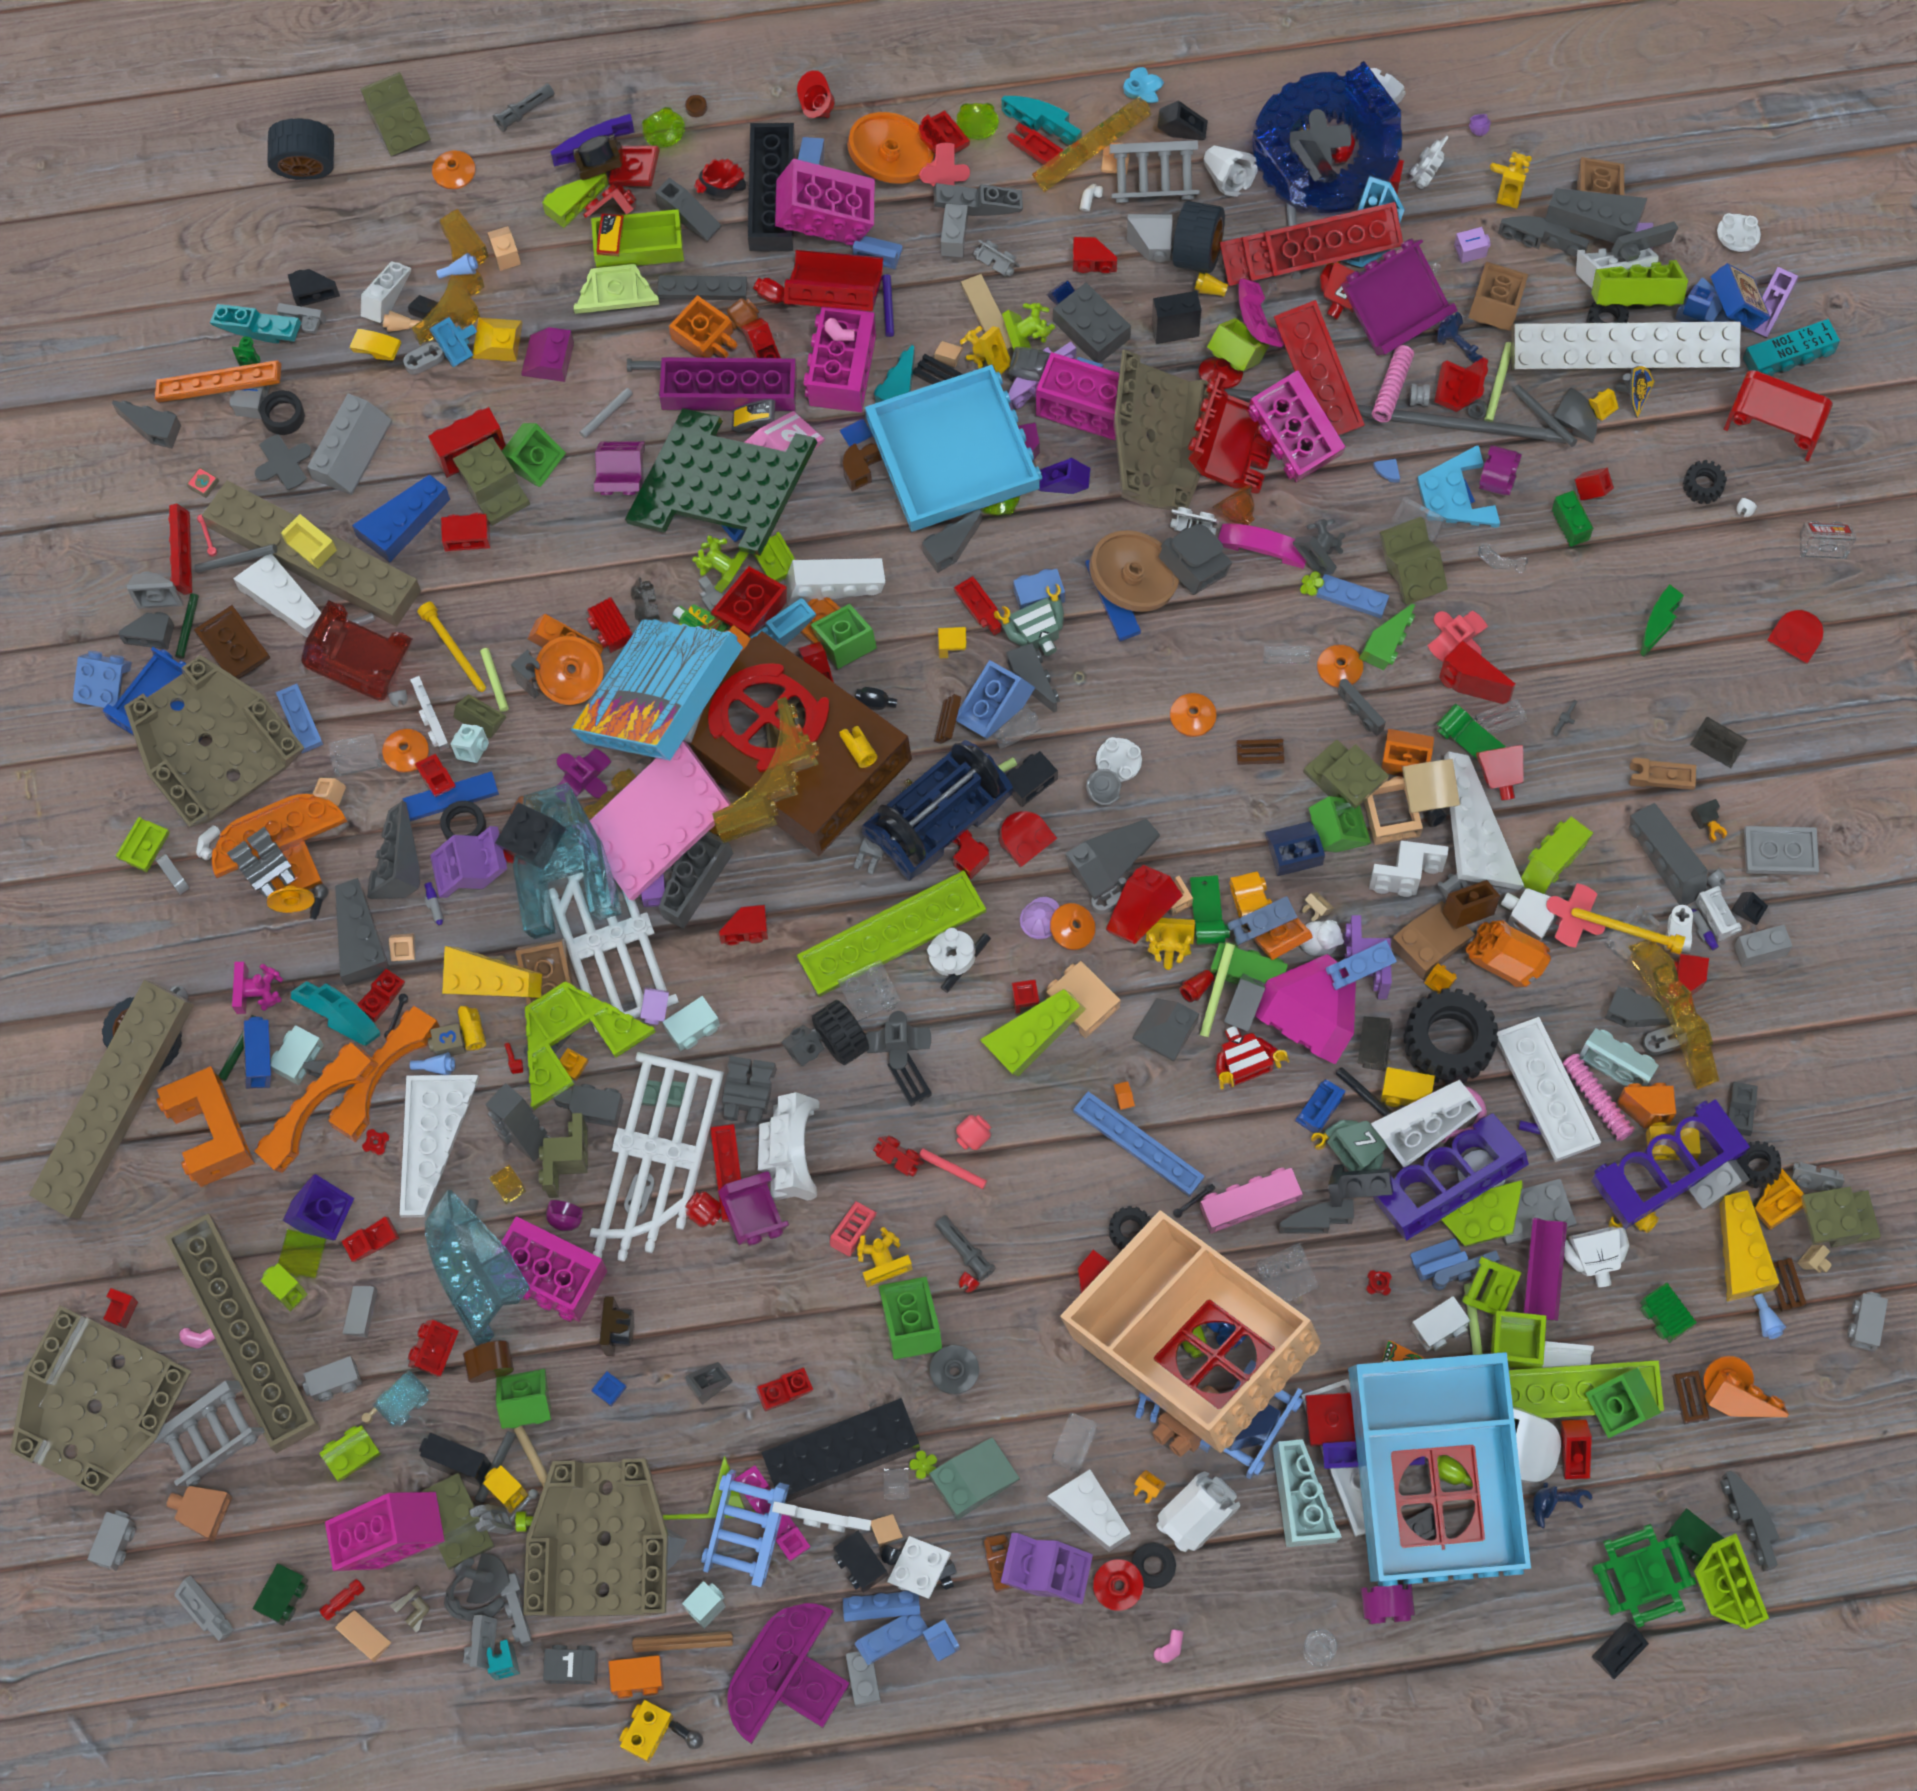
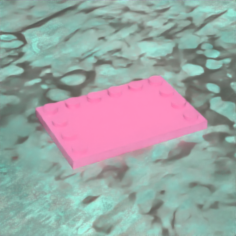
M683 740L670 761L656 758L580 831L628 899L634 901L734 807L687 742Z

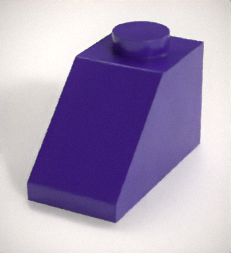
M1069 458L1040 469L1042 479L1039 480L1038 490L1041 492L1074 494L1088 489L1091 468L1074 458Z

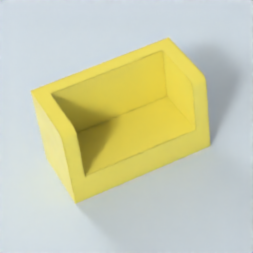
M301 514L281 532L285 543L317 569L337 551L333 540Z

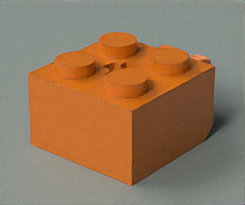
M698 295L669 325L671 339L697 358H710L714 353L721 358H727L729 354L721 345L725 344L732 350L738 346L736 341L730 337L733 333V326L729 317Z

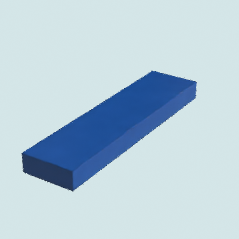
M1090 560L1085 561V565L1090 574ZM1095 586L1119 642L1141 634L1133 612L1110 602Z
M492 771L455 782V788L437 797H434L431 791L428 790L402 798L407 804L410 822L443 812L450 804L457 801L473 803L499 795Z

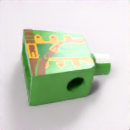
M695 604L691 605L688 610L678 606L673 612V617L679 621L678 625L686 624L689 627L695 628L699 626L703 629H715L720 632L726 631L730 626L710 615L709 611Z

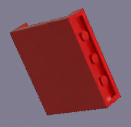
M796 250L793 272L790 280H785L784 304L873 311L883 276V257Z

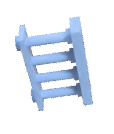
M1251 1359L1244 1373H1252L1256 1362ZM1239 1380L1234 1386L1233 1390L1237 1389L1240 1386L1241 1382ZM1298 1388L1294 1396L1284 1390L1274 1395V1397L1288 1406L1282 1416L1279 1417L1265 1444H1260L1262 1449L1255 1459L1239 1449L1229 1451L1225 1448L1223 1452L1249 1467L1246 1475L1247 1478L1251 1479L1253 1474L1259 1475L1265 1465L1262 1459L1292 1411L1297 1412L1303 1402V1399L1300 1398L1303 1390ZM1201 1440L1199 1448L1208 1453L1211 1446L1204 1440Z
M731 1469L727 1476H722L719 1490L723 1492L709 1549L705 1548L702 1555L701 1563L705 1564L703 1571L708 1573L712 1569L713 1563L750 1573L749 1576L753 1577L751 1585L762 1587L766 1582L782 1514L772 1512L774 1502L785 1504L789 1485L779 1483L775 1489L767 1490L734 1481L736 1470ZM731 1490L768 1500V1503L771 1504L769 1513L763 1515L728 1505ZM725 1515L761 1524L762 1528H765L763 1538L759 1537V1539L723 1530ZM719 1539L756 1549V1552L759 1553L757 1562L749 1563L716 1554Z

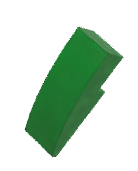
M1670 584L1659 597L1647 622L1641 644L1640 654L1643 657L1673 627L1677 618L1673 612L1681 605L1684 595Z

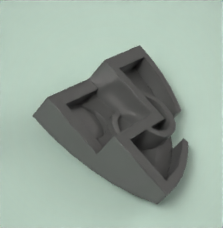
M1570 388L1554 418L1561 425L1572 429L1573 435L1593 443L1597 432V418L1589 401L1581 393Z

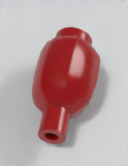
M770 278L757 279L753 290L757 291L759 297L775 304L784 302V287Z

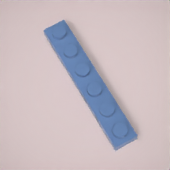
M1089 1091L1073 1109L1076 1115L1190 1197L1204 1180L1205 1176Z

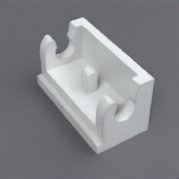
M1720 886L1699 893L1695 901L1717 942L1742 931L1741 924L1736 922L1721 895Z

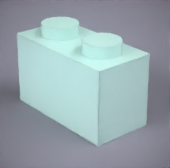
M703 996L663 1021L666 1032L680 1052L694 1047L698 1043L697 1040L705 1035H712L717 1031V1027L720 1026L718 1017Z
M295 1025L292 1031L290 1030L286 1033L283 1039L284 1044L280 1050L273 1054L270 1066L274 1073L299 1085L306 1075L302 1067L304 1062L314 1061L324 1044L319 1037Z
M704 1581L682 1603L685 1610L704 1629L726 1607L722 1601L725 1598L722 1595L723 1593L713 1583L708 1586Z

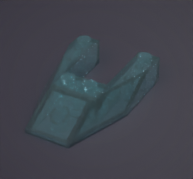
M565 783L524 795L523 805L555 819L566 828V831L544 870L514 856L513 870L523 931L533 939L555 934L556 930L548 882L582 872L589 912L599 920L622 914L618 891L603 843L570 785Z

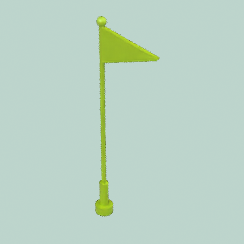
M725 1456L723 1457L708 1514L663 1515L664 1520L716 1518L723 1492L719 1490L722 1476H727V1473L731 1470ZM731 1490L728 1505L745 1509L740 1493ZM527 1511L516 1512V1532H527V1528L531 1526L534 1516H527ZM725 1515V1518H735L732 1516Z

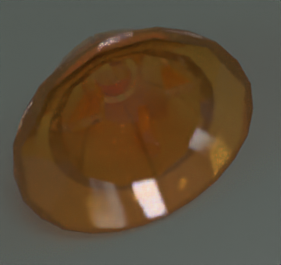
M1252 485L1241 488L1212 508L1222 511L1234 523L1249 525L1255 520L1253 517L1255 504L1251 494Z

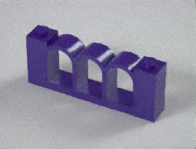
M1716 1099L1710 1103L1706 1100L1696 1106L1694 1115L1683 1119L1677 1125L1673 1135L1661 1134L1654 1137L1644 1153L1632 1152L1627 1154L1618 1166L1615 1162L1609 1166L1605 1163L1594 1171L1595 1175L1591 1180L1625 1229L1686 1192L1727 1161L1736 1160L1747 1153L1750 1146ZM1685 1128L1699 1130L1718 1156L1700 1167L1680 1138L1681 1130ZM1659 1145H1666L1672 1148L1690 1174L1671 1184L1652 1156V1149ZM1630 1163L1643 1165L1662 1191L1643 1202L1624 1174V1167Z
M1492 1113L1487 1117L1479 1119L1473 1125V1130H1466L1458 1134L1452 1143V1148L1439 1147L1428 1153L1424 1159V1166L1410 1165L1398 1172L1395 1180L1391 1176L1393 1185L1392 1195L1373 1196L1375 1203L1407 1241L1528 1166L1527 1154L1524 1148ZM1480 1147L1487 1151L1494 1161L1475 1173L1461 1155L1466 1149ZM1449 1164L1458 1168L1466 1179L1446 1190L1433 1175V1172L1437 1167ZM1422 1182L1430 1186L1437 1197L1417 1208L1404 1190L1412 1183Z

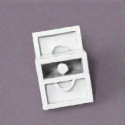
M1401 841L1395 866L1374 864L1369 889L1380 894L1388 892L1398 893V895L1403 897L1416 895L1422 870L1431 874L1443 872L1448 856V847Z

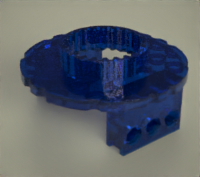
M1365 61L1361 62L1352 71L1348 70L1345 72V76H1340L1336 72H1319L1302 76L1296 83H1287L1282 87L1279 94H1273L1265 103L1255 123L1257 129L1253 131L1255 165L1258 171L1263 173L1262 179L1266 186L1273 188L1275 195L1287 204L1305 211L1315 209L1318 213H1336L1353 209L1360 202L1369 176L1387 182L1391 180L1399 164L1398 153L1402 151L1401 109ZM1315 109L1322 110L1325 113L1328 123L1336 119L1337 124L1343 121L1344 124L1351 126V132H1355V138L1358 139L1359 150L1357 151V157L1353 158V164L1349 163L1347 170L1341 168L1339 174L1335 172L1338 178L1332 183L1315 182L1308 169L1304 168L1303 162H1299V156L1296 152L1292 151L1290 145V132L1307 130V125H1310L1309 115Z

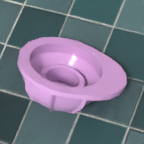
M1039 897L1029 903L1022 910L1020 916V925L1024 933L1035 939H1046L1052 936L1050 920L1055 910L1059 908L1058 903L1049 897Z

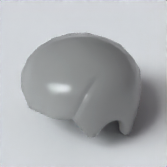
M1097 769L1089 775L1086 791L1094 802L1100 805H1110L1119 799L1122 785L1115 772L1109 769Z

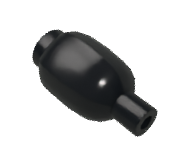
M864 687L856 691L855 698L871 710H882L886 706L896 708L897 699L888 697L887 693L883 690Z

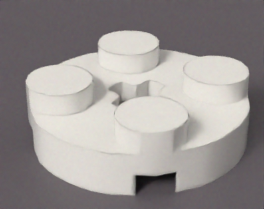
M949 928L939 934L927 949L932 967L939 974L945 976L954 973L955 975L965 973L974 964L976 958V948L971 937L965 932L957 931L955 928ZM956 949L957 954L955 956L950 955L947 957L950 950Z

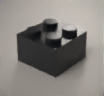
M518 802L495 844L505 852L544 870L566 828L555 819Z

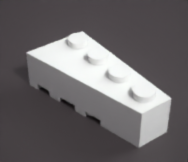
M272 554L264 556L233 578L239 591L253 598L259 605H263L276 617L283 619L289 626L306 638L321 633L325 624H327L324 615Z
M882 558L793 560L785 579L788 605H792L800 598H803L808 603L812 599L824 600L826 597L833 600L863 595H876L882 592L885 585Z
M1458 1080L1371 1124L1393 1155L1405 1168L1482 1111V1108L1463 1083Z

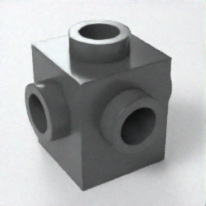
M805 1025L792 1030L790 1035L781 1042L791 1058L802 1067L809 1061L817 1058L819 1053L825 1049L820 1042L822 1037L816 1029H809Z

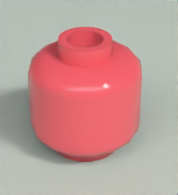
M979 1114L977 1116L969 1115L957 1126L956 1133L959 1137L956 1141L965 1150L969 1147L972 1150H978L991 1137L990 1129L992 1127Z

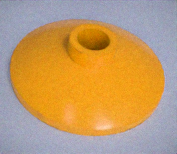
M286 886L283 889L272 892L267 897L268 907L283 913L303 911L311 907L315 901L314 894L311 891L295 886Z

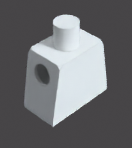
M1525 889L1520 899L1507 893L1501 903L1502 906L1512 911L1508 923L1515 929L1539 941H1542L1556 916L1546 906L1547 900L1551 896L1531 889Z

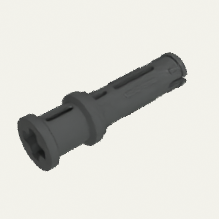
M546 83L517 104H509L507 109L501 113H495L493 120L498 128L504 132L515 121H521L522 115L551 96H554L555 93L552 87Z
M944 1215L935 1223V1227L942 1232L964 1258L965 1266H970L977 1274V1279L980 1282L994 1272L996 1269L994 1264H990L983 1257V1252L970 1244L947 1215Z

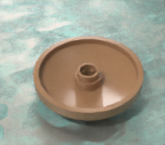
M1124 530L1106 535L1098 542L1090 558V574L1100 593L1115 605L1131 611L1146 612L1164 606L1174 595L1179 579L1158 557L1162 550V543L1147 534L1137 531Z

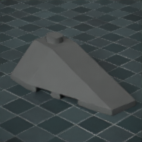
M401 801L388 810L381 834L382 838H384V843L375 855V858L379 859L376 870H371L369 876L367 897L370 899L405 898L415 892L420 885V867L407 804Z
M1147 819L1089 839L1065 853L1069 870L1095 900L1119 883V878L1126 871L1129 872L1133 867L1134 861L1139 856L1145 854L1160 837V834Z

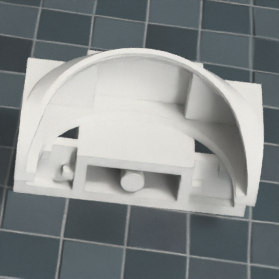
M797 1092L778 1096V1104L773 1105L771 1121L759 1124L758 1171H769L772 1178L770 1193L774 1200L798 1197L808 1201L817 1197V1187L811 1179L806 1162L805 1128L808 1116L814 1115V1111L820 1108V1102L817 1099Z

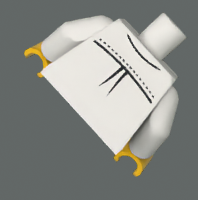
M1613 1216L1609 1221V1227L1568 1236V1240L1565 1242V1260L1577 1272H1582L1586 1276L1595 1275L1597 1287L1612 1285L1609 1272L1621 1268V1263L1625 1260L1630 1246L1626 1229L1623 1228L1621 1223L1616 1224Z

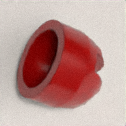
M965 1271L961 1275L958 1284L960 1289L966 1284L965 1292L970 1293L979 1286L980 1282Z

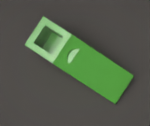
M1409 605L1374 630L1367 639L1359 659L1381 670H1384L1388 664L1393 665L1398 655V652L1395 651L1397 644L1402 645L1407 635L1403 631L1406 626L1410 627L1415 617V614L1412 613L1415 605Z

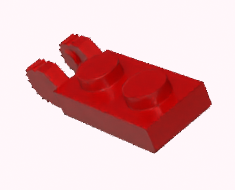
M1022 123L1016 126V130L1024 139L1012 132L1007 136L1008 141L1014 144V146L1019 147L1053 172L1067 157L1065 150Z

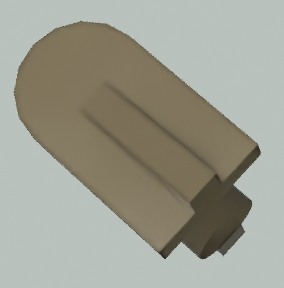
M416 1586L409 1594L389 1606L397 1613L420 1588ZM420 1596L411 1603L416 1609L405 1619V1622L416 1633L420 1629L423 1617L430 1610L429 1605Z

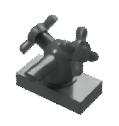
M1319 519L1313 524H1308L1307 529L1317 528L1318 535L1296 537L1293 545L1312 570L1320 574H1333L1337 568L1328 554H1331L1333 550H1336L1339 554L1343 553L1341 540L1345 538V533L1341 532L1338 537H1334L1333 534L1327 532L1326 526L1334 524V519Z

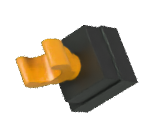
M1717 799L1695 807L1691 813L1699 830L1709 827V840L1712 843L1716 841L1715 832H1719L1723 839L1727 836L1725 828L1717 823L1719 819L1717 811L1720 808Z

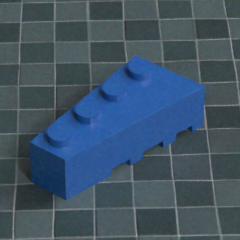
M429 474L353 524L352 527L356 537L390 563L450 500L447 488Z

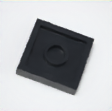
M1298 139L1292 144L1315 182L1332 183L1338 178L1315 141Z

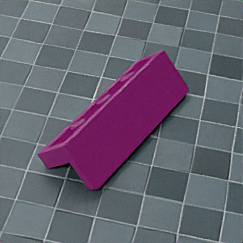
M1533 1218L1524 1313L1545 1315L1546 1320L1558 1321L1567 1231L1566 1222Z

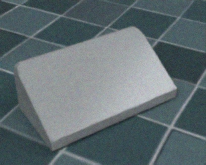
M353 1286L343 1334L368 1337L378 1291L375 1287Z

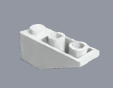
M391 261L361 294V316L381 323L384 320V314H389V310H392L411 273V268Z

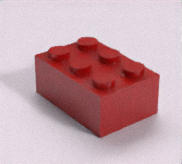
M489 407L479 409L473 415L464 419H458L452 425L443 429H437L428 436L435 458L446 478L460 472L453 458L493 437L501 451L506 446L501 428Z

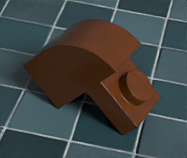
M855 443L844 453V477L851 491L872 483L871 471L868 466L883 460L876 443L867 444L861 450L858 449Z

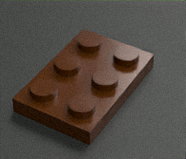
M233 605L194 629L196 635L220 668L237 679H240L270 659L267 651Z

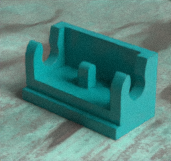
M507 1639L500 1641L502 1654H495L493 1657L491 1647L487 1649L490 1667L487 1670L488 1674L495 1681L520 1674L514 1646Z

